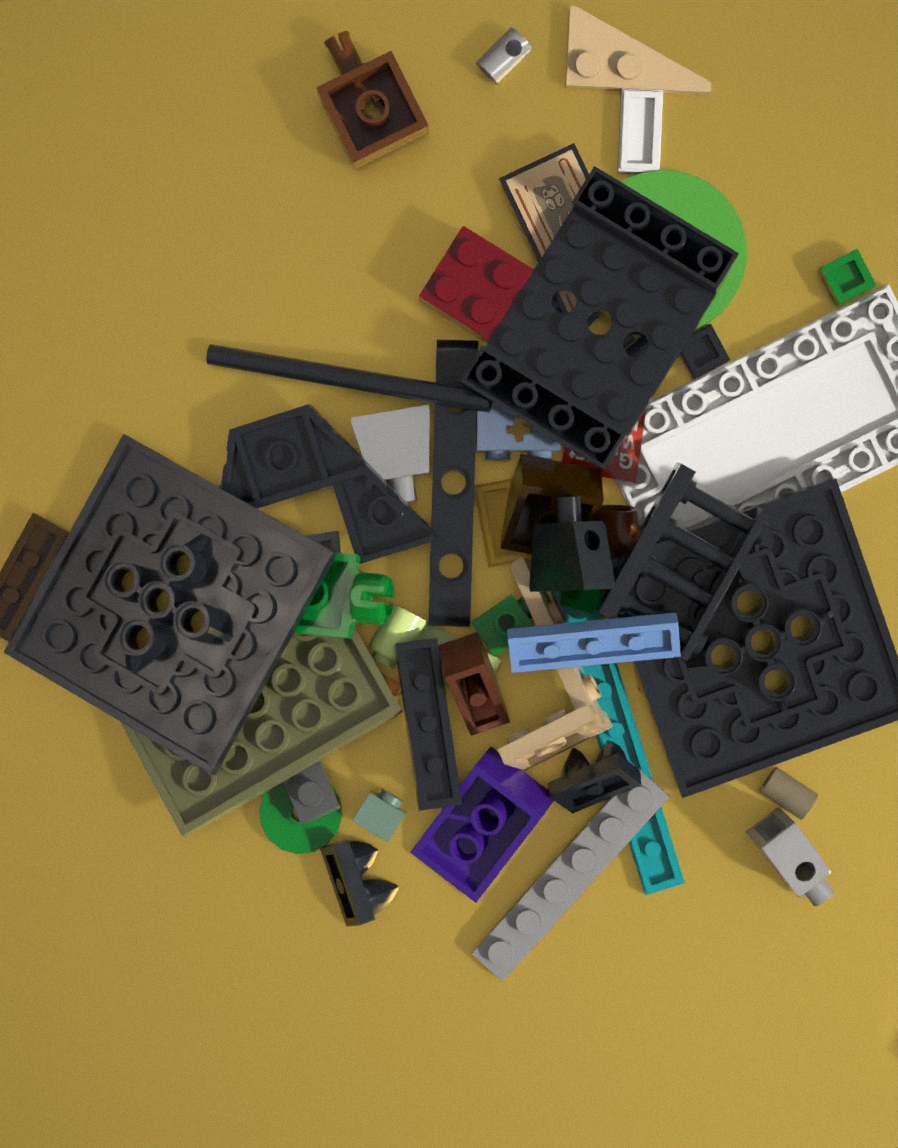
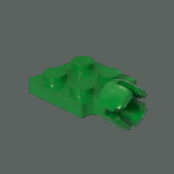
M337 553L294 634L352 639V632L356 624L387 623L393 606L385 605L386 603L375 602L372 599L373 596L394 598L392 579L384 574L361 571L360 555Z

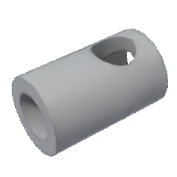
M511 27L476 62V65L493 83L498 85L532 51V47L517 30Z

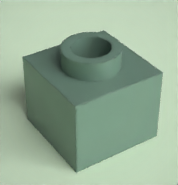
M383 788L379 794L370 790L352 821L384 841L389 842L405 816L406 811L400 808L403 801Z

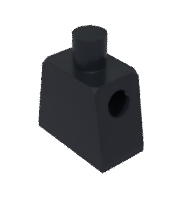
M580 496L555 498L556 523L536 524L533 528L529 591L615 589L605 524L602 521L582 522Z

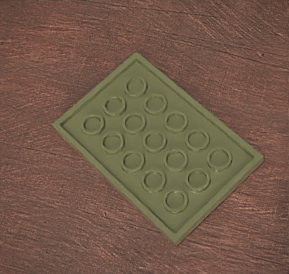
M354 627L352 639L293 634L216 775H210L122 722L121 724L178 830L184 838H187L402 713L403 710L357 629Z

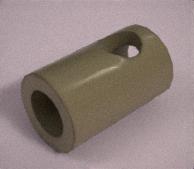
M778 767L771 771L759 791L800 820L807 815L818 797L817 793Z

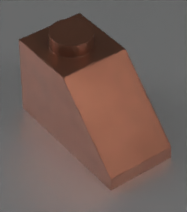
M478 632L438 645L445 679L470 735L472 736L510 723L490 659Z

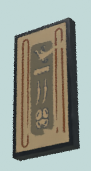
M575 143L499 178L501 186L538 263L573 208L572 201L589 175ZM560 291L554 296L562 313H568L576 306V297L569 291ZM595 313L589 318V320L604 313Z

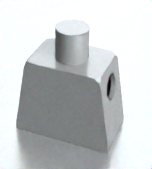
M429 404L351 417V424L363 458L385 481H389V485L406 502L417 501L413 477L430 474Z
M779 807L746 831L747 835L783 882L797 897L805 894L813 906H818L826 902L833 895V889L824 879L831 873V870L798 825Z

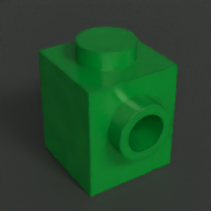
M512 594L470 622L494 657L509 647L507 629L534 626L531 622L533 617L523 596L516 600Z

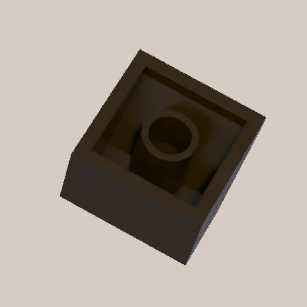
M521 454L510 484L500 548L531 554L533 528L535 525L556 523L555 498L580 496L582 522L596 521L604 501L601 470Z

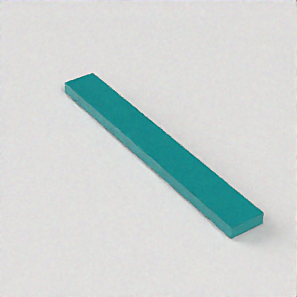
M551 591L553 601L556 600L560 603L563 591ZM559 604L565 614L566 623L603 620L602 614L598 613L595 608L592 614ZM617 663L581 666L585 675L591 674L601 692V697L597 701L601 710L607 712L613 725L612 728L595 736L600 751L607 740L615 742L625 752L627 761L636 768H640L653 780ZM660 807L628 842L645 895L685 883L663 810Z

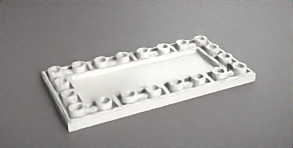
M889 284L650 401L638 421L637 431L633 429L630 434L633 437L634 450H631V441H629L627 449L624 448L623 444L618 451V455H615L608 465L627 506L636 507L638 528L640 529L676 462L696 471L692 480L697 482L696 487L739 511L831 478L837 479L840 491L843 492L898 465V302ZM620 453L631 455L633 462L630 468L624 469L620 466L619 463L628 466L630 462L627 456L623 457V459H626L625 462L620 461ZM679 502L671 516L677 519L675 524L686 530L719 519L690 502L686 504Z

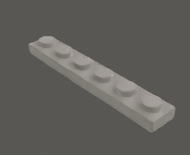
M640 768L638 769L641 772L642 785L612 797L473 951L472 955L502 982L670 797Z

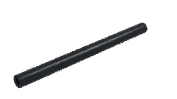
M214 344L209 345L206 356L208 365L490 413L493 403L471 388Z

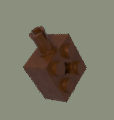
M343 31L338 33V39L344 51H341L334 36L324 42L341 75L316 87L318 97L356 170L429 134V125L392 51L367 63H363L350 38L349 32ZM373 103L375 108L383 107L380 109V117L373 119L371 115L364 116L367 113L366 105Z

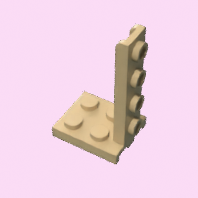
M524 557L515 560L511 564V572L536 626L566 623L567 620L561 606L556 600L551 602L547 592L529 591L531 561ZM581 666L557 669L575 711L569 714L567 710L558 711L543 720L545 726L533 732L529 728L523 729L507 737L508 744L497 749L505 765L527 770L613 727L607 712L601 710L597 699L601 697V692L591 674L586 676Z

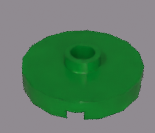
M284 782L266 791L262 797L259 813L261 826L268 839L281 850L295 854L312 853L326 846L338 832L342 818L341 799L334 786L331 784L340 809L304 825L293 816L294 807Z

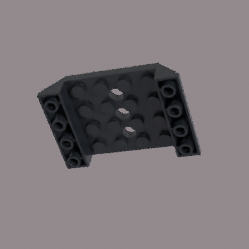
M594 166L573 199L571 212L486 347L482 345L460 382L605 471L631 434L712 304L739 253ZM560 291H569L576 297V306L568 313H560L552 306L553 297ZM595 313H605L611 318L612 327L603 335L594 334L588 328V320ZM639 334L646 339L648 348L643 355L633 357L625 352L623 344L628 336Z

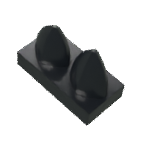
M607 740L602 747L596 763L591 765L579 750L572 748L564 763L561 777L548 782L549 797L573 814L642 785L641 772L627 761L622 748L610 740Z
M349 840L335 842L320 848L346 927L358 926L375 920L374 915L390 904L399 889L398 885L385 880L368 879L362 881L361 875L372 866L378 854V849L365 842Z

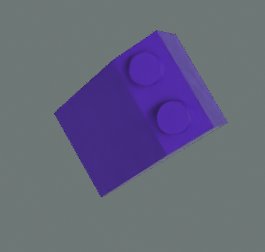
M492 747L487 750L460 785L462 805L444 807L410 852L475 903L554 802L549 797V792L545 787L521 769L505 765L499 752Z

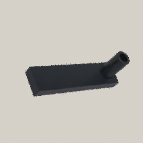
M431 638L396 643L394 647L419 811L462 805L438 639Z

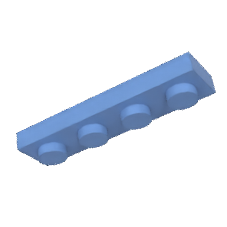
M677 612L507 629L512 673L681 657Z

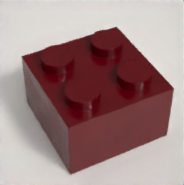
M462 226L420 293L419 302L488 344L534 269L467 227Z

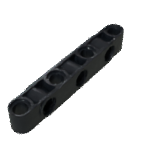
M437 339L436 383L469 388L461 383L460 380L478 353L479 340ZM435 404L431 528L438 534L439 539L431 542L428 626L470 627L477 411L469 409L452 411L446 405ZM453 471L463 475L466 482L463 491L454 495L445 492L441 485L444 475ZM454 554L460 557L463 562V571L459 576L447 578L441 574L439 562L445 555Z

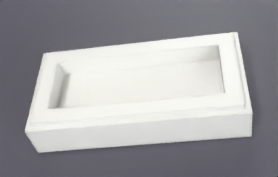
M621 89L617 173L640 174L660 170L663 90Z

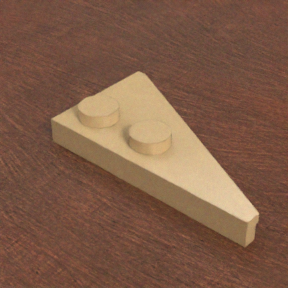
M570 6L566 88L621 91L622 88L663 90V93L710 95L711 81L581 8Z

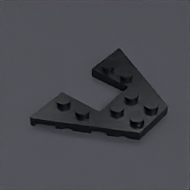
M311 404L229 430L226 448L228 451L227 461L223 467L221 483H223L222 489L259 509L333 485L354 554L361 556L360 564L439 539L438 534Z

